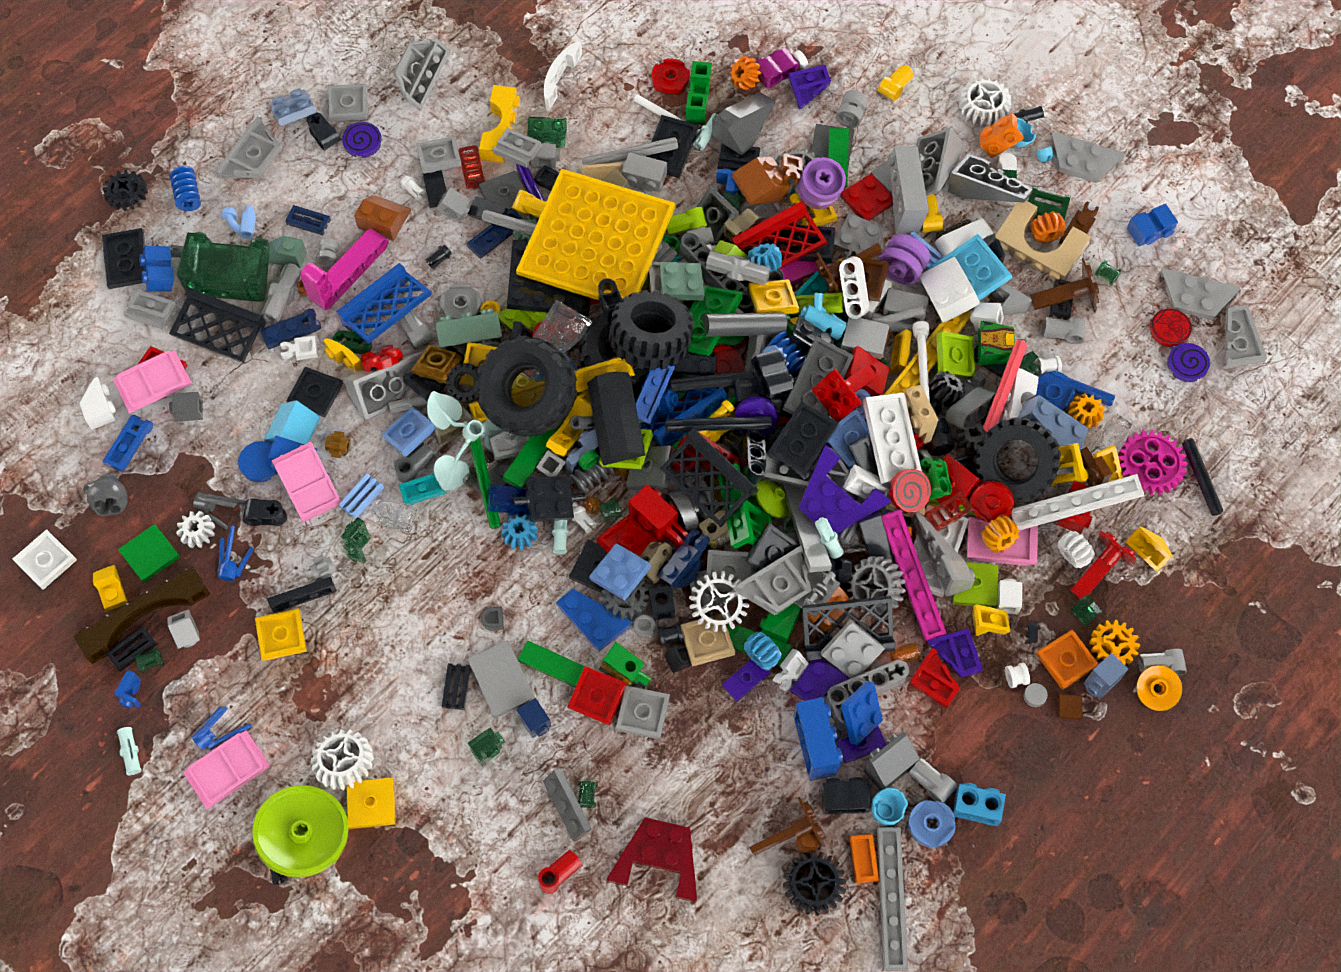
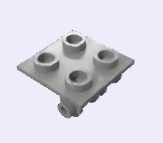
M807 568V578L810 581L811 592L794 603L800 608L804 605L827 603L840 585L834 579L836 575L833 572H809ZM818 611L808 612L815 618L819 614Z

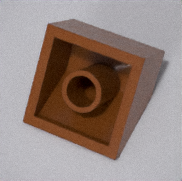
M757 157L731 175L749 204L781 202L791 186L788 180L787 182L784 181V174L773 157Z
M374 195L363 199L354 217L358 229L367 231L372 228L388 240L394 242L410 214L411 208Z

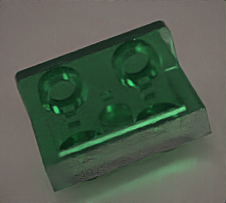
M529 116L526 136L540 141L541 144H556V148L565 147L567 119Z
M357 517L354 521L348 523L340 537L344 544L343 548L347 551L346 555L355 563L359 561L365 564L366 558L362 548L371 537L365 522Z

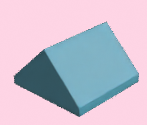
M298 401L281 404L264 441L273 444L277 435L295 442L307 444L316 429L320 416Z

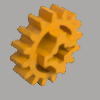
M1108 620L1105 621L1104 626L1099 624L1096 630L1092 632L1091 636L1093 638L1089 642L1090 645L1094 646L1091 649V653L1098 654L1095 660H1104L1113 653L1124 665L1126 663L1131 664L1133 658L1138 655L1136 650L1140 647V644L1135 643L1139 638L1138 635L1132 636L1131 634L1134 629L1130 628L1127 630L1125 622L1121 626L1118 625V620H1115L1112 625ZM1110 632L1108 636L1104 635V637H1101L1104 633ZM1125 651H1128L1127 654L1119 657L1120 653H1125Z

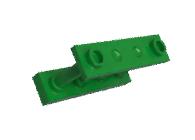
M735 463L732 464L737 470L740 471V466H738ZM718 475L719 486H726V477ZM739 489L730 490V501H737L743 493ZM720 490L722 501L726 502V490ZM756 494L754 496L751 495L727 520L731 546L736 549L747 543L753 546L766 523L772 525L770 514L760 506Z

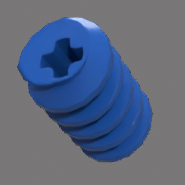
M179 166L170 173L175 206L186 212L197 210L201 206L196 176L194 175L195 172L190 166Z
M783 331L776 335L768 346L776 345L778 348L783 349V354L787 355L786 361L789 363L786 366L788 373L793 378H796L806 356L800 357L802 351H795L797 345L791 344V337L786 338L788 333Z

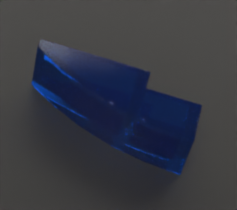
M489 485L487 491V511L507 512V516H515L517 513L520 516L526 514L529 517L526 505L513 506L512 502L513 497L525 496L526 489Z

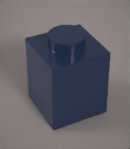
M536 698L516 710L519 719L532 738L543 736L549 731L551 721Z

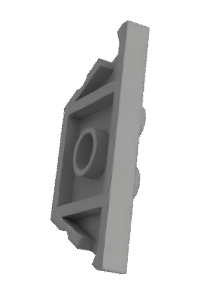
M256 117L215 172L218 177L260 178L282 150L279 142L272 136V133L266 128L260 117Z
M1052 132L1051 135L1058 171L1095 183L1101 180L1104 174L1109 173L1119 161L1121 162L1126 154L1057 132Z
M1164 268L1160 273L1161 278H1164L1165 290L1170 298L1172 309L1209 320H1214L1240 290L1238 286Z
M800 545L733 588L734 591L774 615L805 597L811 592V586L807 578V567L803 563L802 546Z

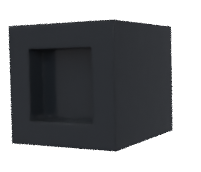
M660 584L649 589V599L654 621L675 618L671 585L665 586ZM664 598L667 602L665 604H658L656 600Z

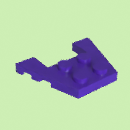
M825 446L798 509L814 523L821 517L826 518L833 532L838 534L856 524L858 520L868 517L882 507L887 506L891 500L875 488L861 505L826 476L841 458L828 446Z

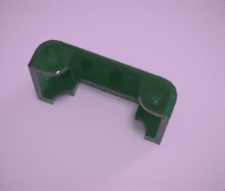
M187 232L177 277L185 291L190 288L214 298L262 302L265 300L270 255L269 241L258 237L252 239L249 246L211 243L210 239L203 232Z

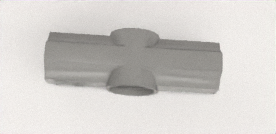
M710 251L706 262V269L727 274V277L739 281L747 280L765 286L770 275V267L749 262V259L741 256H728L716 251Z
M285 264L277 282H273L270 285L268 300L261 312V316L270 323L279 322L286 305H290L294 299L295 287L302 271L295 264Z

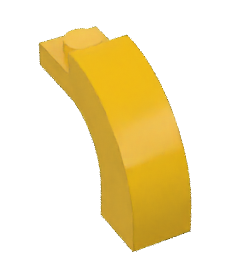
M583 391L576 398L571 412L561 427L549 438L546 447L550 448L555 454L562 455L563 457L577 446L580 439L579 436L587 430H575L570 425L573 416H593L590 396L587 391Z

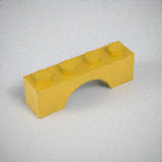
M493 85L490 97L491 113L497 115L501 121L493 130L482 133L479 153L480 159L483 161L504 163L505 158L494 154L493 147L497 146L498 140L507 127L513 130L511 128L512 123H516L517 113L515 109L519 108L520 96H517V91L514 87Z

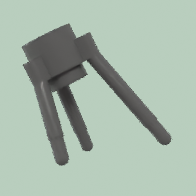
M199 492L195 496L193 506L195 509L203 512L204 516L209 515L211 521L227 529L228 526L208 512L213 511L216 504L234 508L236 506L234 503L245 504L246 501Z

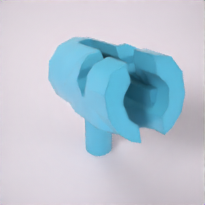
M815 293L814 306L810 304L807 308L803 306L798 318L801 316L823 332H826V329L829 328L828 334L834 339L839 340L847 323L833 313H826V309L822 307L823 293Z

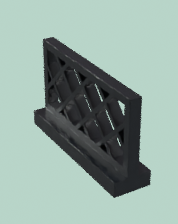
M188 288L185 293L187 298L169 334L244 363L260 328H264L267 323L260 314ZM190 305L197 307L199 313L188 317L187 311ZM214 313L217 320L206 324L204 316ZM201 317L203 326L193 329L190 321ZM227 320H233L235 327L225 331L222 323ZM188 324L189 332L184 334L177 333L181 325ZM219 324L222 332L211 336L208 328ZM248 326L253 328L251 334L243 338L240 329ZM206 330L208 338L198 341L195 334ZM237 331L240 339L229 343L227 335ZM224 337L226 345L220 348L215 347L213 341ZM242 343L244 349L241 355L233 354L231 348Z
M693 428L687 434L689 436L687 440L660 469L719 527H722L751 495L754 496L759 489ZM692 444L696 448V458H685V450ZM696 461V473H685V462ZM700 461H709L711 463V472H700ZM681 462V474H672L667 470L673 463ZM715 475H724L726 477V486L715 487ZM696 476L695 488H686L685 477ZM700 476H711L710 487L700 488ZM739 489L743 493L737 501H730V490ZM726 490V502H715V491ZM700 491H710L709 503L700 502ZM726 505V513L719 520L715 516V506Z
M891 596L802 606L803 651L806 659L816 660L825 658L821 655V651L833 639L830 634L837 627L840 629L844 627L840 623L847 616L854 619V623L857 625L860 624L867 629L866 632L884 646L885 649L882 652L894 651L895 641L893 639ZM886 603L887 609L881 615L873 610L878 604ZM862 606L866 610L859 618L851 613L855 607ZM833 609H840L844 612L837 620L829 616ZM818 611L821 616L813 623L808 619L807 612ZM869 613L878 618L870 627L862 622ZM825 618L833 623L826 632L818 627ZM883 622L887 625L888 632L878 634L874 629ZM815 629L822 634L818 641H809V635Z

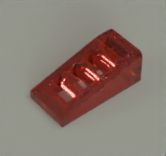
M477 145L459 148L458 152L466 189L479 187L478 184L485 182ZM480 176V178L471 179V180L468 179V178H471V177Z
M963 491L927 511L924 517L940 532L973 511L974 508ZM955 501H960L964 507L963 511L960 510ZM950 504L957 513L956 515H953L948 506ZM941 510L945 511V513L949 517L948 520L944 518V516L940 512ZM935 514L941 522L939 525L933 517Z

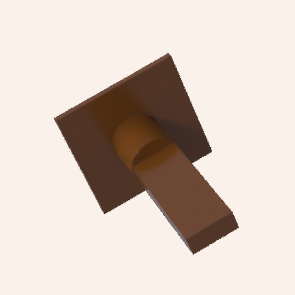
M879 243L853 257L860 258L862 263L881 254L882 250ZM817 252L818 260L815 262L821 278H825L830 293H839L836 281L841 279L839 268L842 262L838 261L826 267L820 254ZM848 263L849 270L855 268L852 263Z
M1082 258V279L1030 294L1034 310L1088 294L1094 312H1096L1097 303H1099L1097 295L1099 294V288L1096 282H1092L1091 277L1093 273L1090 264L1086 265L1084 258Z
M798 797L805 815L791 821V827L750 846L752 854H760L794 836L800 839L812 832L815 833L821 845L825 847L823 840L826 839V835L819 823H814L813 819L816 818V815L808 801L804 802Z

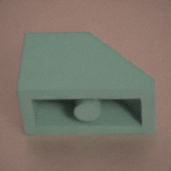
M281 236L268 242L262 262L282 266L292 263L301 269L307 254L303 240Z

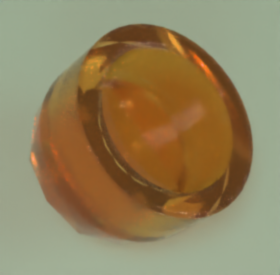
M594 496L586 497V501L583 502V507L592 515H595L601 506V499Z

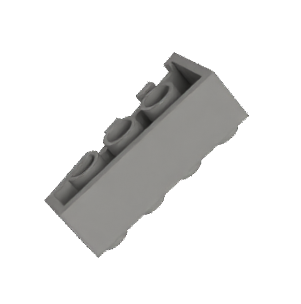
M894 146L892 154L888 156V165L891 169L895 234L910 235L914 231L919 235L929 209L918 147Z

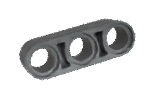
M982 387L975 388L949 408L946 414V422L963 430L970 429L988 415L996 393Z

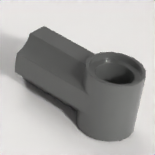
M421 443L408 456L400 458L395 462L394 467L400 482L405 483L414 480L416 474L436 457L427 444ZM403 469H410L408 472H401Z

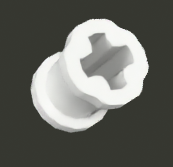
M1059 355L1049 359L1037 358L1036 368L1038 375L1041 376L1052 371L1062 372V362Z

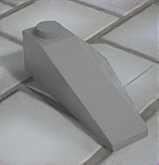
M951 127L917 139L916 146L918 147L926 196L940 192L960 157L963 141Z
M424 351L406 356L403 360L399 358V363L382 370L371 367L369 372L362 370L343 378L351 400L365 420L384 413L389 409V402L396 401L404 396V393L410 387L403 382V376L412 370Z
M919 511L915 512L912 523L946 597L971 589L975 580L973 570L968 568L963 558Z

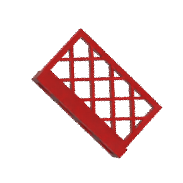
M803 201L732 238V244L742 251L760 246L766 238L774 240L773 244L775 245L777 241L788 243L786 251L780 250L781 254L784 255V259L781 262V267L778 269L784 268L827 244L826 239L807 212ZM804 218L809 223L807 229L796 227L797 222ZM783 229L792 230L790 239L780 237V231ZM795 231L806 234L804 242L793 240ZM808 235L817 236L820 241L815 244L807 243ZM791 244L802 246L801 251L797 254L789 252Z

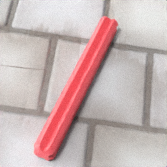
M1016 340L983 425L985 432H988L999 422L1027 348L1024 340Z

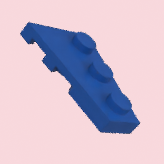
M575 589L569 591L556 602L559 609L598 652L633 625V622L627 618L621 620V615L619 614L615 618L612 617V610L606 612L605 606Z

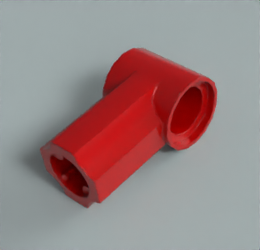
M569 849L549 867H545L539 872L538 882L542 892L546 894L556 892L564 881L583 866L574 852ZM551 876L555 878V882L547 885L543 883V879Z

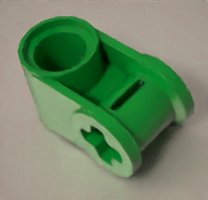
M923 458L920 461L921 470L928 477L931 485L929 501L950 495L952 486L949 481L946 462L943 459Z

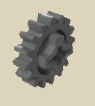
M640 581L625 601L616 595L611 599V592L606 589L602 590L601 596L604 597L602 605H607L606 612L612 610V617L615 618L619 614L621 615V620H624L625 616L632 620L634 613L640 616L641 609L646 610V603L649 601V596L647 595L649 589L643 588L645 581ZM639 593L640 600H639V602L637 603V601H636V600H637V599H636V596H637V594Z

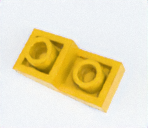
M328 338L323 340L326 347L324 352L330 360L334 359L337 364L343 362L349 370L352 368L355 373L363 370L360 359L351 350Z

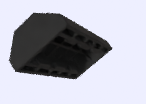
M609 372L595 376L587 385L602 464L608 465L645 456L630 374L626 372Z

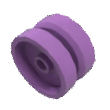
M825 157L815 158L807 164L800 176L797 185L799 197L811 208L825 209L836 202L845 187V172L840 164L833 159Z
M895 234L878 260L889 263L888 278L899 284L913 285L920 278L922 270L926 268L930 261L931 255L927 247L918 239L910 235Z

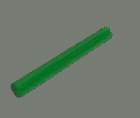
M479 437L469 444L488 523L491 529H495L501 526Z

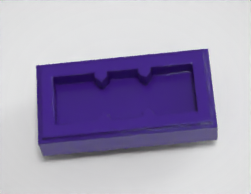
M750 660L722 684V687L738 702L769 676L770 671L761 669L759 665Z
M879 726L858 745L851 744L849 737L836 741L837 747L841 749L845 764L870 755L877 748L882 750L887 745Z

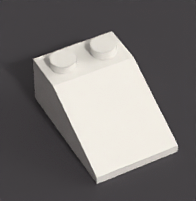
M955 257L922 273L920 276V280L943 323L980 304L973 287Z

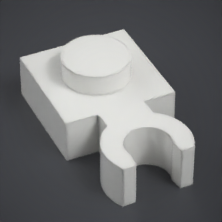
M315 336L294 338L295 344L289 342L280 343L282 350L289 349L287 352L281 353L282 359L287 360L296 355L297 360L318 358Z
M792 649L780 665L783 671L776 674L773 681L781 684L779 689L787 691L791 686V680L797 681L809 663L798 650Z

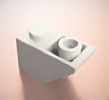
M98 377L93 379L79 403L85 421L91 430L116 421L113 414L117 412L115 405L107 397L110 395V391L106 383L102 384Z

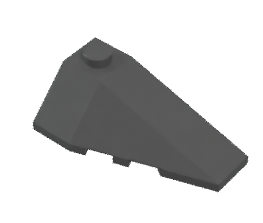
M759 92L724 109L712 119L711 137L743 155L755 144L757 135L761 132L775 101Z
M968 153L951 172L948 192L965 199L1024 203L1031 195L1033 189L1016 178H1008L1004 175L1005 171L994 169L991 167V162Z

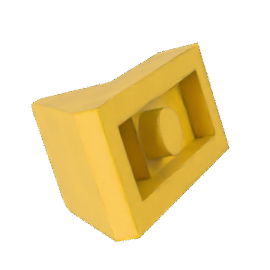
M115 565L93 573V584L98 589L104 609L107 612L128 603Z
M977 604L973 606L972 618L975 636L986 632L1003 635L1010 632L1007 611Z

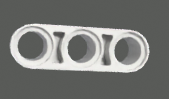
M979 219L941 236L936 240L935 246L941 255L945 257L977 234L986 244L994 239L995 234L985 219Z
M850 257L840 264L839 271L846 313L850 318L858 319L868 312L869 300L863 263L858 257ZM849 262L854 265V272L848 269ZM852 283L857 285L858 292H854L851 289ZM854 304H858L861 307V313L855 311Z

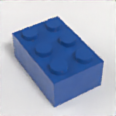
M823 697L796 703L793 718L809 781L836 776L838 769L841 767L840 762L843 761L841 749L836 748L835 745L837 734L835 727L830 726L829 718H831L829 704L824 703Z

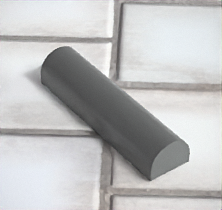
M783 312L704 314L702 316L705 337L778 335L787 329V317Z

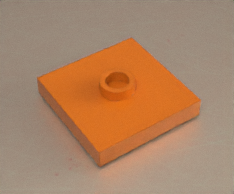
M1073 629L1036 652V656L1062 690L1092 672L1099 665Z

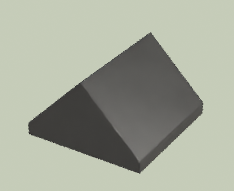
M709 187L696 206L703 207L707 227L711 228L715 244L725 238L723 235L724 223L739 216V211L713 187Z

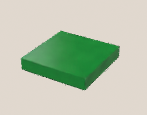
M155 524L118 549L143 583L180 558L179 554Z

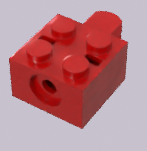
M647 484L628 501L629 516L658 542L664 543L669 539L678 548L685 542L688 533L678 524L677 508L671 502L667 503L656 488L652 489Z

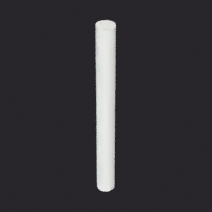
M638 94L634 97V102L659 116L665 115L682 120ZM698 129L696 137L699 136L701 132L700 129Z

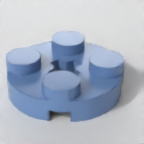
M922 801L913 808L909 817L908 829L912 837L923 846L931 849L943 846L952 838L955 832L954 813L941 801ZM936 819V826L938 828H928L926 820Z

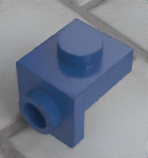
M717 169L716 183L727 185L725 199L728 202H733L734 194L738 195L739 191L738 185L731 176L735 171Z
M670 385L667 386L655 414H671L677 405L678 395L671 391Z

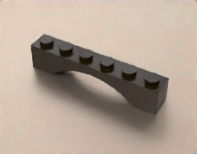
M187 568L180 571L176 577L161 582L152 591L142 593L133 602L122 605L116 612L101 617L99 622L82 628L74 638L86 659L91 664H94L106 657V653L116 646L122 634L142 616L168 606H192L211 594L195 568Z

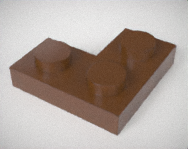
M1087 447L1081 449L1083 466L1088 473V479L1086 480L1088 485L1092 487L1109 482L1112 472L1103 457L1099 456L1094 459Z

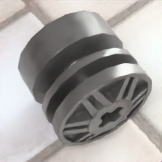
M700 478V488L708 487ZM695 481L694 485L689 483L686 485V488H695ZM680 488L666 494L667 503L671 502L678 510V524L687 533H690L693 529H699L698 518L701 522L709 518ZM700 491L701 503L710 502V491ZM715 506V514H716L717 512H719L717 506Z

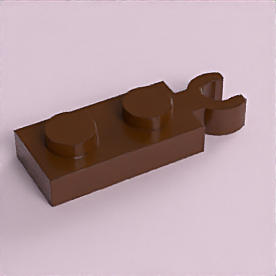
M1087 201L1082 211L1078 210L1064 235L1060 238L1059 243H1063L1072 227L1088 234L1096 220L1094 217L1097 215L1099 207L1096 206L1094 210H1089L1088 205L1090 202Z

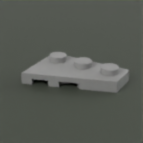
M1248 305L1228 308L1226 311L1225 368L1265 362L1267 356Z

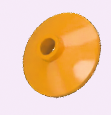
M1149 667L1138 678L1136 686L1138 697L1146 707L1152 710H1168L1174 707L1181 698V680L1168 667ZM1155 684L1160 686L1158 693L1154 691Z

